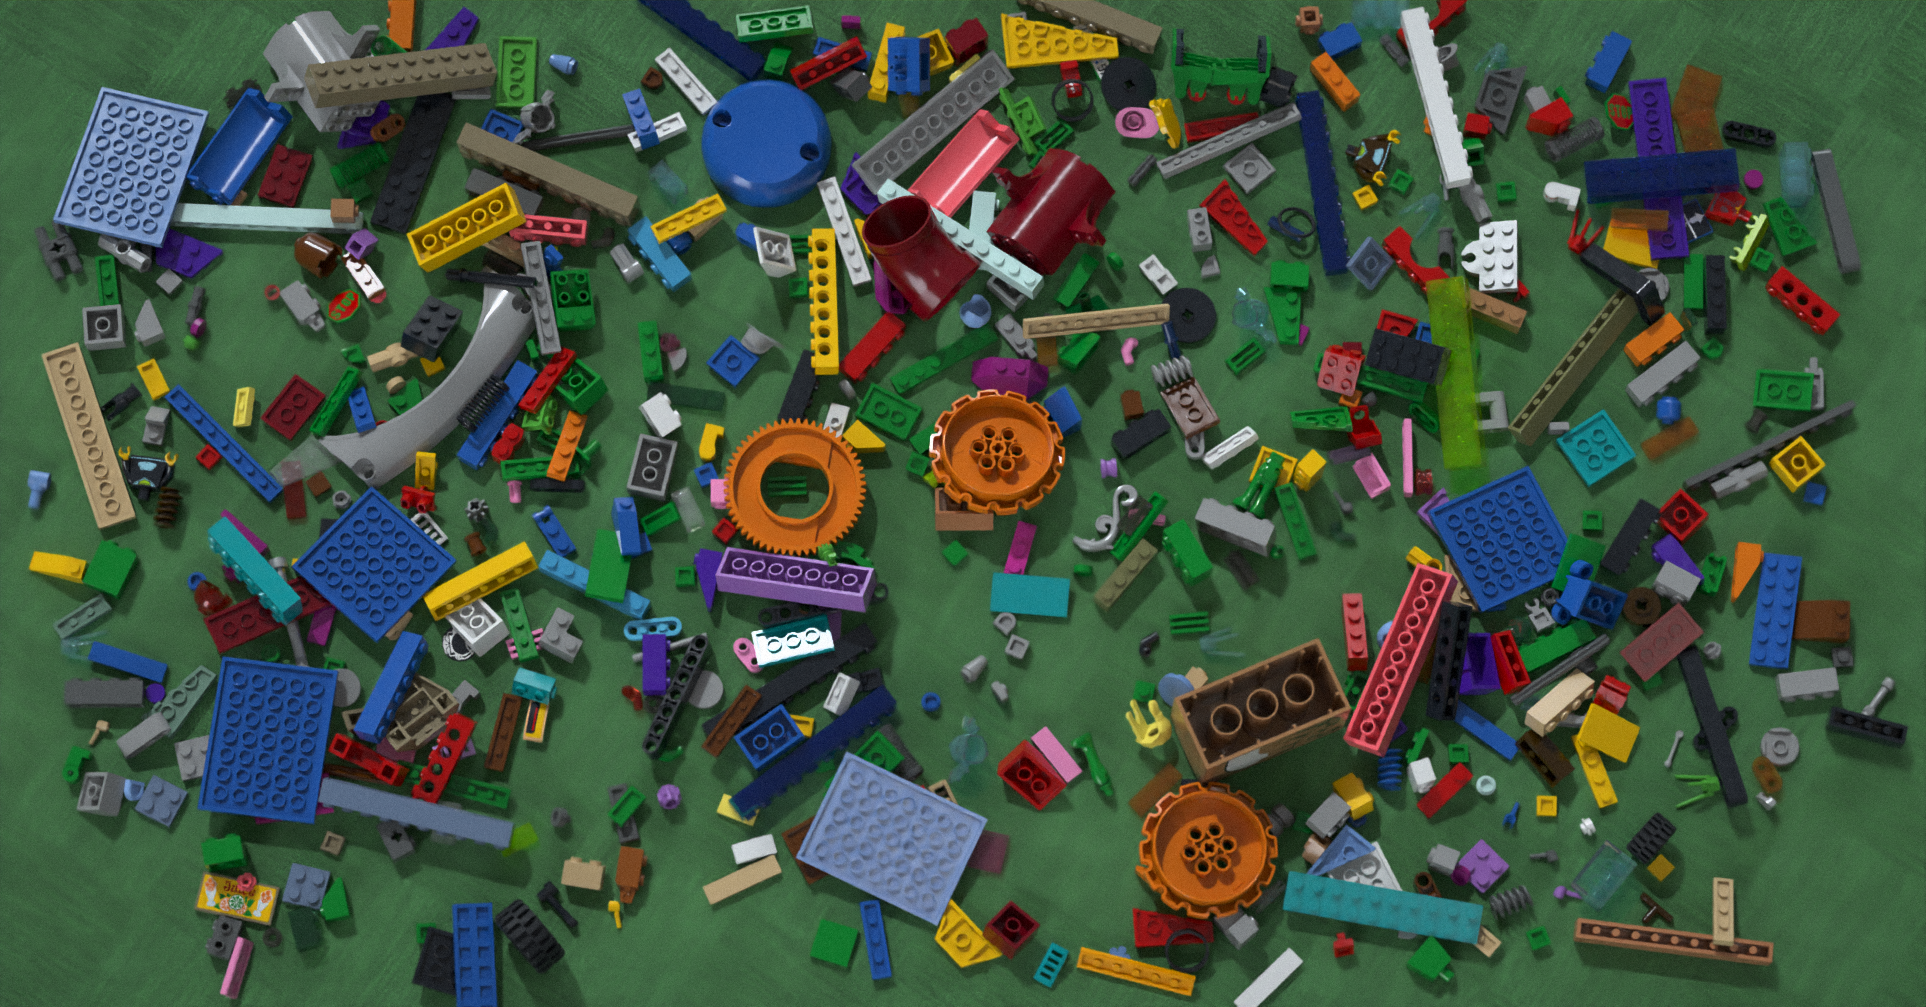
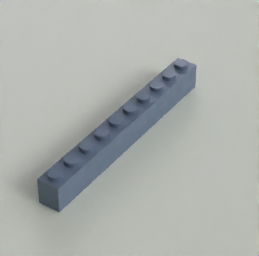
M328 777L323 778L318 802H322L323 806L328 808L339 806L345 812L353 813L355 810L361 812L362 816L371 818L372 815L380 816L379 820L391 822L392 819L399 821V825L407 827L413 824L417 825V829L422 831L433 829L437 830L436 834L448 836V833L454 834L456 839L467 841V838L474 839L476 844L486 845V843L494 844L493 848L501 850L511 846L516 823Z

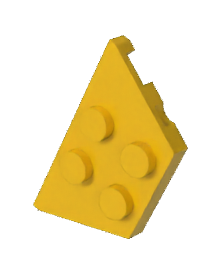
M950 899L935 936V941L961 968L1001 957L1003 954L982 936L983 932Z

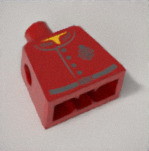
M1722 181L1705 216L1709 220L1733 226L1737 218L1748 223L1752 212L1743 208L1747 199Z

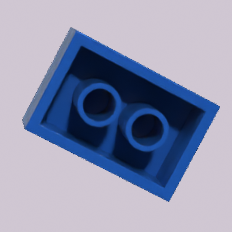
M780 704L735 736L734 739L754 768L759 772L806 739V737L785 707Z

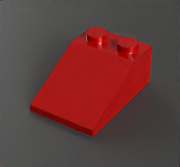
M1025 739L998 763L997 775L1039 811L1067 785L1043 755Z

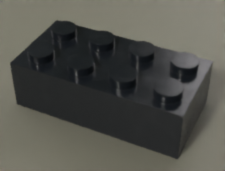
M1375 328L1365 365L1441 387L1452 350Z

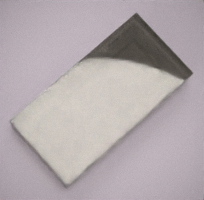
M1139 495L1116 526L1131 536L1153 505Z

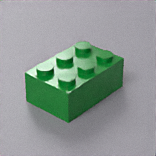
M1182 519L1164 529L1161 541L1162 547L1172 555L1171 561L1176 568H1180L1182 572L1181 577L1185 584L1189 583L1193 587L1211 577L1213 566L1185 520Z

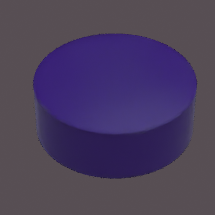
M158 683L151 684L146 689V697L151 703L156 704L166 697L165 689Z

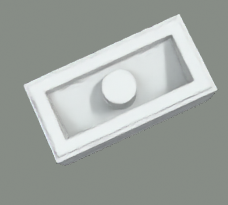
M839 672L823 707L844 717L860 682Z

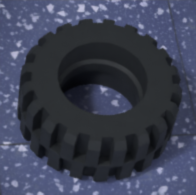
M515 899L496 915L495 923L539 974L548 971L564 957L565 951L521 899Z

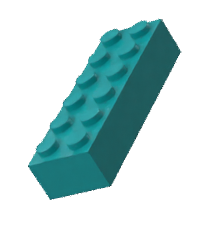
M226 516L207 530L209 537L207 540L210 543L209 547L214 554L219 553L224 565L227 568L231 567L235 571L234 575L240 582L244 581L247 584L248 591L260 598L259 602L261 605L273 612L272 616L278 623L281 621L286 626L303 612L301 598Z

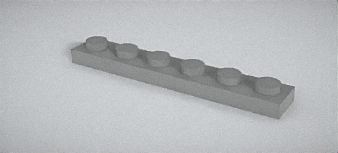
M540 241L522 243L520 246L526 276L536 277L538 280L537 287L529 288L541 354L561 352Z

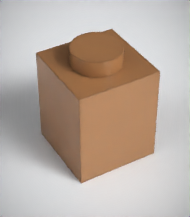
M331 199L330 217L332 222L355 223L356 217H359V205H356L354 199Z

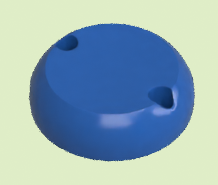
M757 80L731 89L712 107L703 127L701 151L710 178L724 194L748 206L774 208L791 204L803 198L817 186V182H820L830 162L832 137L825 114L809 94L786 82Z

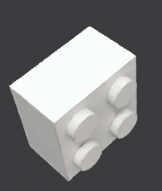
M661 392L638 407L659 438L682 425L680 423L682 420L681 416L676 410L673 412L669 406L671 401L666 394L662 395Z

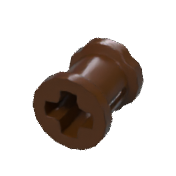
M474 532L464 538V541L470 547L471 557L479 556L487 551L486 546H483L481 542L480 532Z

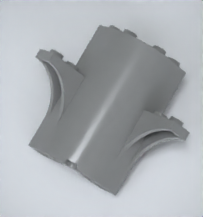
M315 11L295 17V22L289 26L286 23L275 33L263 52V55L279 78V82L271 84L264 98L267 102L297 101L319 132L347 131L352 127L356 117L371 116L380 101L315 109L304 80L308 64L364 58L380 29L377 25H362L358 32L350 35L340 26L330 11Z

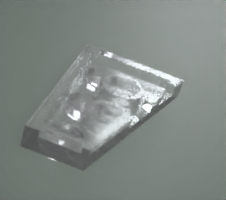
M311 435L270 470L269 474L284 487L337 465L339 461Z

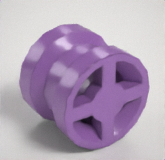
M1112 458L1109 461L1100 459L1101 478H1106L1107 476L1117 477L1116 458Z

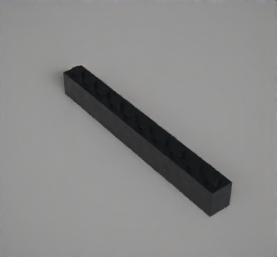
M861 624L834 641V651L810 656L757 689L756 691L762 697L735 733V736L780 704L785 706L791 704L799 694L801 696L807 694L815 684L818 686L823 684L831 674L837 675L844 670L843 667L847 664L853 665L860 660L859 657L863 654L869 655L874 652L876 646H878V641L867 624ZM729 707L701 724L702 730L707 737Z

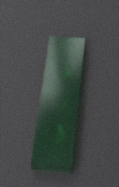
M649 381L647 401L661 392L662 395H667L671 401L670 405L722 412L725 392Z

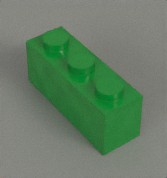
M657 321L637 322L645 383L664 381Z

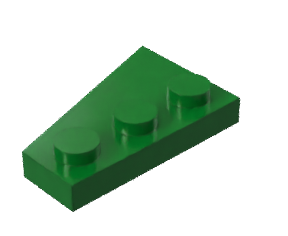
M1263 287L1279 344L1298 345L1301 289Z
M1347 406L1290 412L1293 428L1353 432Z

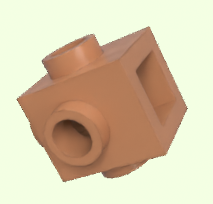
M1319 6L1300 8L1298 16H1295L1296 27H1299L1300 33L1312 35L1319 32L1320 25H1323L1322 14H1319Z

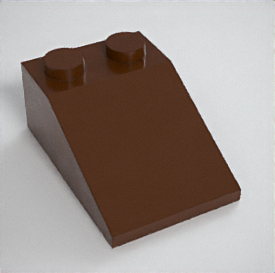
M1797 601L1792 640L1845 644L1849 640L1850 601Z

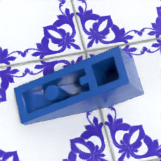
M633 497L614 498L611 516L621 555H641L637 512Z

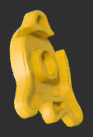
M1161 98L1157 101L1155 99L1151 100L1149 106L1156 116L1162 135L1167 133L1170 137L1167 141L1171 148H1178L1181 129L1171 100L1169 98L1165 100Z

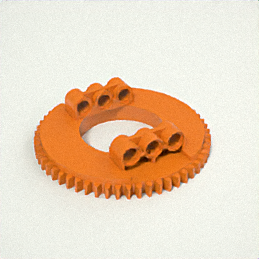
M789 418L787 424L782 419L781 425L775 420L773 427L766 423V430L760 426V433L753 430V437L747 435L746 439L748 442L742 440V447H736L738 453H732L734 460L729 459L728 464L731 466H726L728 473L724 474V479L728 481L723 483V486L727 487L723 489V494L727 495L724 497V501L729 502L726 504V509H731L728 515L734 516L732 523L738 522L736 529L742 528L741 535L747 534V541L753 539L754 546L760 543L759 549H763L766 546L767 553L773 549L774 554L781 551L782 555H785L787 552L789 556H793L796 553L799 558L801 553L808 557L809 551L816 555L818 546L821 547V544L825 545V543L828 545L832 543L836 546V539L842 541V534L848 536V529L853 530L854 525L851 522H858L856 516H861V511L858 509H863L864 505L860 502H865V497L862 495L866 494V489H863L866 486V482L861 481L865 479V474H860L863 472V467H858L861 464V460H855L857 453H851L853 451L852 446L846 448L848 445L847 440L841 442L843 439L842 435L836 437L837 431L835 430L829 433V426L823 430L822 423L815 427V421L808 425L807 419L801 424L800 418H797L796 423H793L792 418ZM778 462L822 470L829 485V494L825 504L817 513L805 519H794L776 515L766 506L760 491L761 480L767 469Z

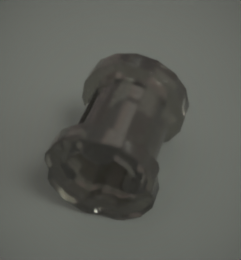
M1754 409L1752 411L1753 415L1748 422H1745L1744 427L1751 433L1758 434L1759 428L1764 421L1768 420V416L1762 411Z

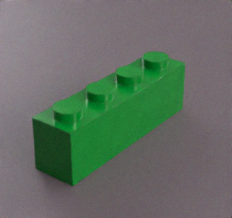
M1576 618L1568 623L1569 626L1563 629L1558 627L1551 631V635L1547 637L1542 635L1534 640L1535 643L1531 645L1527 643L1520 646L1518 650L1528 675L1592 643L1596 637L1587 621Z

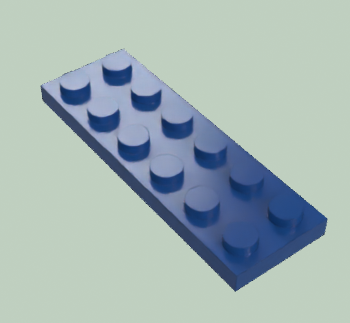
M1764 553L1749 665L1788 670L1802 557Z

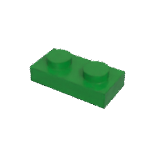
M1422 727L1420 733L1416 731L1412 740L1415 743L1413 750L1408 749L1404 758L1407 760L1406 767L1417 760L1429 730Z

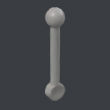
M1681 730L1675 733L1676 739L1668 760L1664 762L1665 767L1669 768L1672 766L1671 760L1679 739L1683 736Z

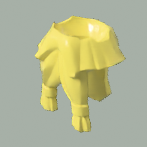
M1136 700L1130 701L1135 719L1131 711L1126 713V718L1137 737L1135 741L1151 749L1155 746L1163 745L1171 737L1172 726L1170 720L1164 717L1160 711L1157 701L1151 700L1148 704L1149 710L1156 722L1147 725L1140 712Z

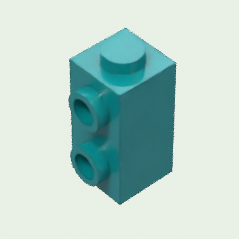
M519 667L513 680L511 694L548 705L551 698H555L558 687H555L556 678Z

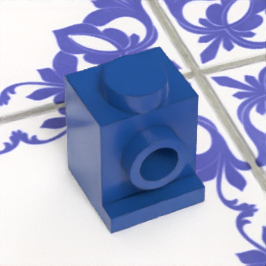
M744 222L743 224L740 223L735 231L737 241L757 251L753 230L757 226L751 223L749 225Z

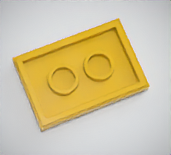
M1611 219L1603 249L1623 262L1657 269L1659 260L1651 261L1647 229Z
M1591 703L1576 739L1626 763L1641 727Z

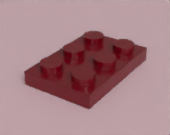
M277 144L258 192V198L294 208L311 166L313 155Z
M295 373L260 419L292 441L325 400L326 395Z

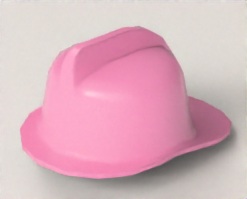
M1124 108L1117 114L1115 119L1116 128L1123 136L1150 138L1159 130L1156 116L1151 109Z

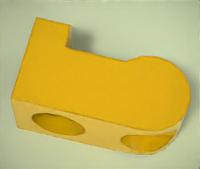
M706 423L699 447V455L702 461L711 462L715 459V447L718 438H724V427Z

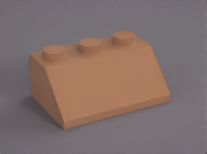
M935 487V531L993 530V510H989L988 514L975 512L967 508L968 503L966 501L961 503L954 501L945 493V487Z

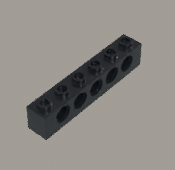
M1459 602L1442 603L1426 716L1441 721H1455L1472 606Z

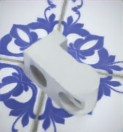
M1550 182L1543 191V197L1548 202L1557 201L1567 204V210L1574 211L1581 189Z

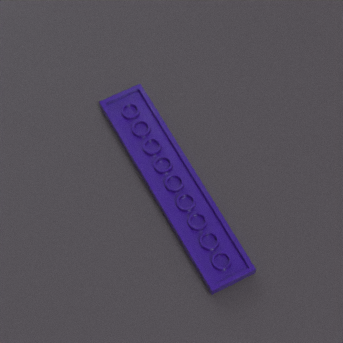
M1666 78L1629 81L1628 88L1650 259L1654 261L1689 257L1667 81Z

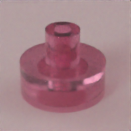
M664 333L660 340L661 349L665 352H673L676 347L680 346V340L677 339L674 333Z

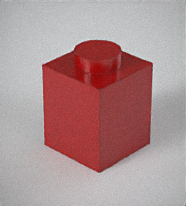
M1467 113L1463 136L1485 140L1486 135L1491 133L1492 123H1489L1490 117Z

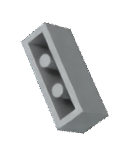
M1835 667L1778 674L1775 678L1778 700H1784L1785 703L1795 702L1798 698H1804L1805 701L1813 700L1815 696L1831 698L1839 691Z

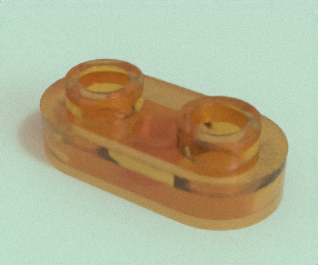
M1757 757L1751 766L1754 775L1766 792H1778L1783 784L1782 778L1767 757ZM1758 765H1763L1764 770H1759ZM1773 781L1775 786H1769L1768 782Z

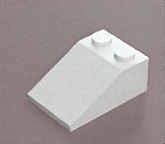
M754 227L759 261L766 274L779 278L796 271L790 236Z
M481 598L445 617L479 657L510 634L503 620Z

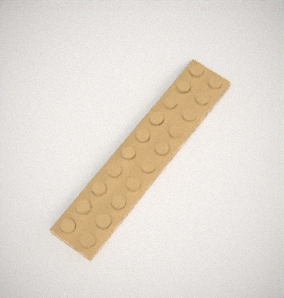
M77 342L41 354L99 530L137 518L79 343Z

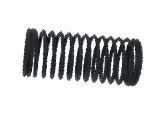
M494 374L487 378L488 382H484L485 385H482L479 392H476L477 395H474L471 402H468L466 409H463V412H460V415L456 417V420L472 433H475L478 427L466 419L463 414L468 416L478 426H481V424L477 420L482 423L484 421L471 412L468 407L473 409L483 419H486L482 413L487 416L489 414L476 405L474 401L492 413L487 407L489 406L491 409H494L490 403L497 406L492 399L500 403L495 397L497 396L499 399H502L498 393L505 396L500 389L506 393L510 390V387ZM490 381L494 382L500 389L491 384ZM487 384L492 386L497 392L489 388ZM485 388L489 389L495 396L486 391ZM482 391L486 392L492 399L484 395ZM479 394L484 396L490 403L481 398ZM477 398L481 399L487 406L478 401ZM471 404L476 406L482 413L473 408ZM466 411H468L469 413H471L477 420H475L473 417H471L470 415H468V414L466 413Z

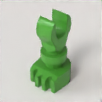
M827 543L825 545L821 544V547L818 546V557L822 561H827L829 567L837 566L838 564L835 561L837 556L833 546Z

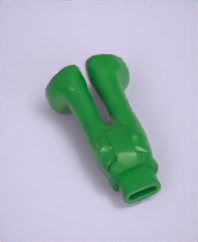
M1272 452L1270 457L1265 459L1266 462L1257 470L1245 493L1242 496L1236 497L1232 504L1243 511H1247L1255 493L1262 485L1263 488L1251 506L1249 513L1255 515V518L1263 520L1266 516L1264 505L1278 482L1281 470L1284 468L1282 465L1286 458Z
M1090 731L1070 741L1069 744L1072 748H1081L1085 753L1091 777L1101 787L1099 790L1103 789L1107 797L1114 794L1110 786L1112 785L1111 777L1097 755Z

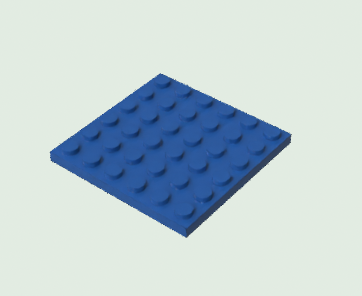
M1529 466L1427 512L1480 614L1554 580L1568 539Z
M371 486L291 567L292 570L372 640L378 643L457 563V560Z

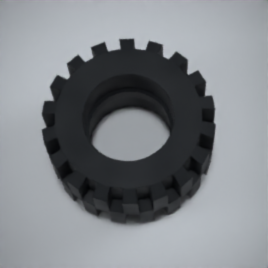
M1659 812L1655 813L1627 844L1626 849L1643 864H1646L1676 832V827Z

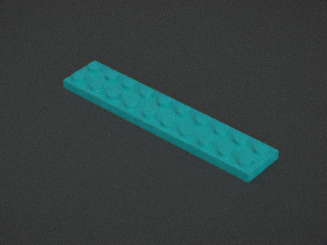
M1289 871L1283 910L1477 944L1483 905Z

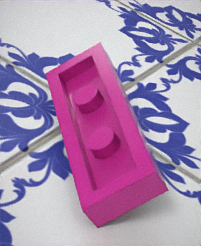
M1018 521L1004 573L1024 574L1037 529L1036 525Z

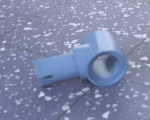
M30 471L28 477V487L31 490L29 508H40L42 495L45 493V490L49 489L51 484V473Z

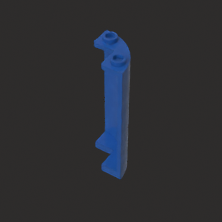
M248 88L187 173L186 178L190 181V186L196 190H202L219 205H222V203L231 205L293 116L283 105L267 102L261 91Z

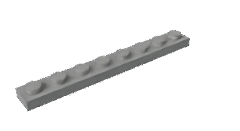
M1293 102L1156 162L1157 167L1164 179L1301 120V114Z

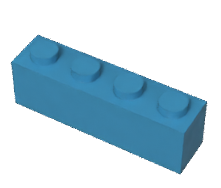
M645 216L628 229V239L633 246L637 245L639 247V253L642 258L649 260L652 271L656 275L660 274L663 278L661 280L663 285L675 292L692 280L691 273L666 241L661 244L658 243L650 229V226L653 224Z

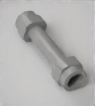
M1886 677L1880 685L1881 689L1869 706H1865L1861 714L1873 717L1876 713L1875 709L1887 692L1893 689L1896 682Z

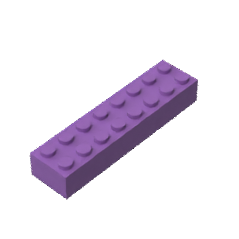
M727 547L715 575L719 591L866 612L877 584L874 568L837 563V566L829 567L827 561Z

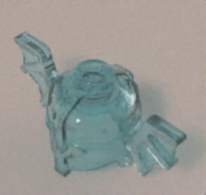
M1238 287L1235 290L1237 294L1234 298L1239 302L1233 306L1232 323L1240 328L1256 329V334L1262 335L1266 341L1276 343L1277 339L1273 332L1263 327L1268 320L1269 308L1267 304L1255 299L1248 300L1250 294L1245 287L1242 289Z
M966 715L963 718L962 728L967 731V734L958 735L949 743L952 759L959 764V766L950 771L948 782L951 784L954 781L960 782L961 777L965 773H969L968 766L970 764L982 763L989 754L984 737L976 735L980 729L975 724L976 719L973 717L969 718Z

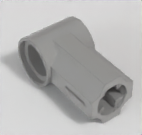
M624 244L617 245L610 251V255L620 268L619 270L628 284L644 274L641 265L636 259H633Z

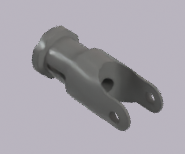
M1449 227L1437 229V233H1439L1437 265L1441 268V258L1445 255L1451 256V270L1453 271L1454 244H1452V233H1454V229Z

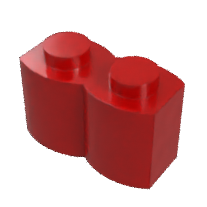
M513 423L505 428L502 439L492 449L493 461L500 464L504 460H513L515 451L520 449L525 441V433L522 428Z

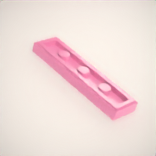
M1404 419L1402 423L1403 496L1411 497L1413 494L1412 420Z

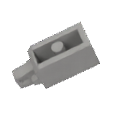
M299 280L279 292V294L300 325L308 324L317 333L326 327L319 310L321 305L316 298L312 300L309 296L311 292L306 284L301 285Z

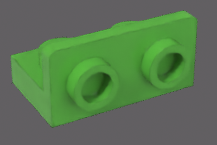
M549 395L536 414L525 410L521 428L525 432L542 429L546 435L551 434L558 408L556 400Z

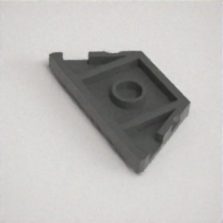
M1528 66L1488 70L1485 73L1474 108L1482 115L1489 116V122L1503 135L1505 134Z

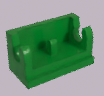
M1710 553L1709 556H1706L1701 571L1705 577L1704 585H1697L1695 592L1711 597L1717 594L1728 557H1716L1715 553Z

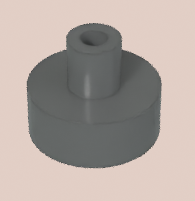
M556 807L551 813L552 826L562 828L566 823H570L571 816L568 815L565 808Z

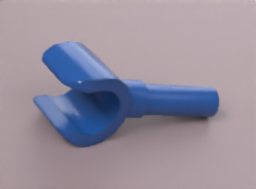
M1516 802L1510 814L1505 815L1502 823L1503 826L1505 822L1511 823L1510 829L1514 827L1515 815L1520 803Z

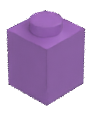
M364 228L352 234L345 249L359 260L371 254L379 240Z

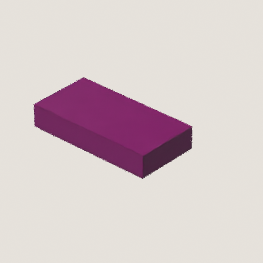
M326 607L314 613L307 642L326 647L336 609Z

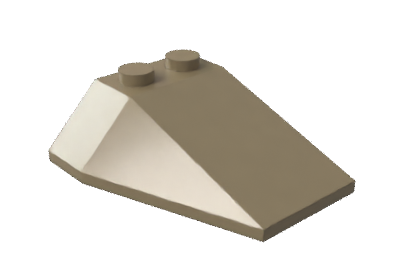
M415 673L412 684L407 689L403 702L399 705L395 718L387 729L386 739L397 752L420 750L446 730L447 726L445 723L449 715L456 713L460 704L449 690Z

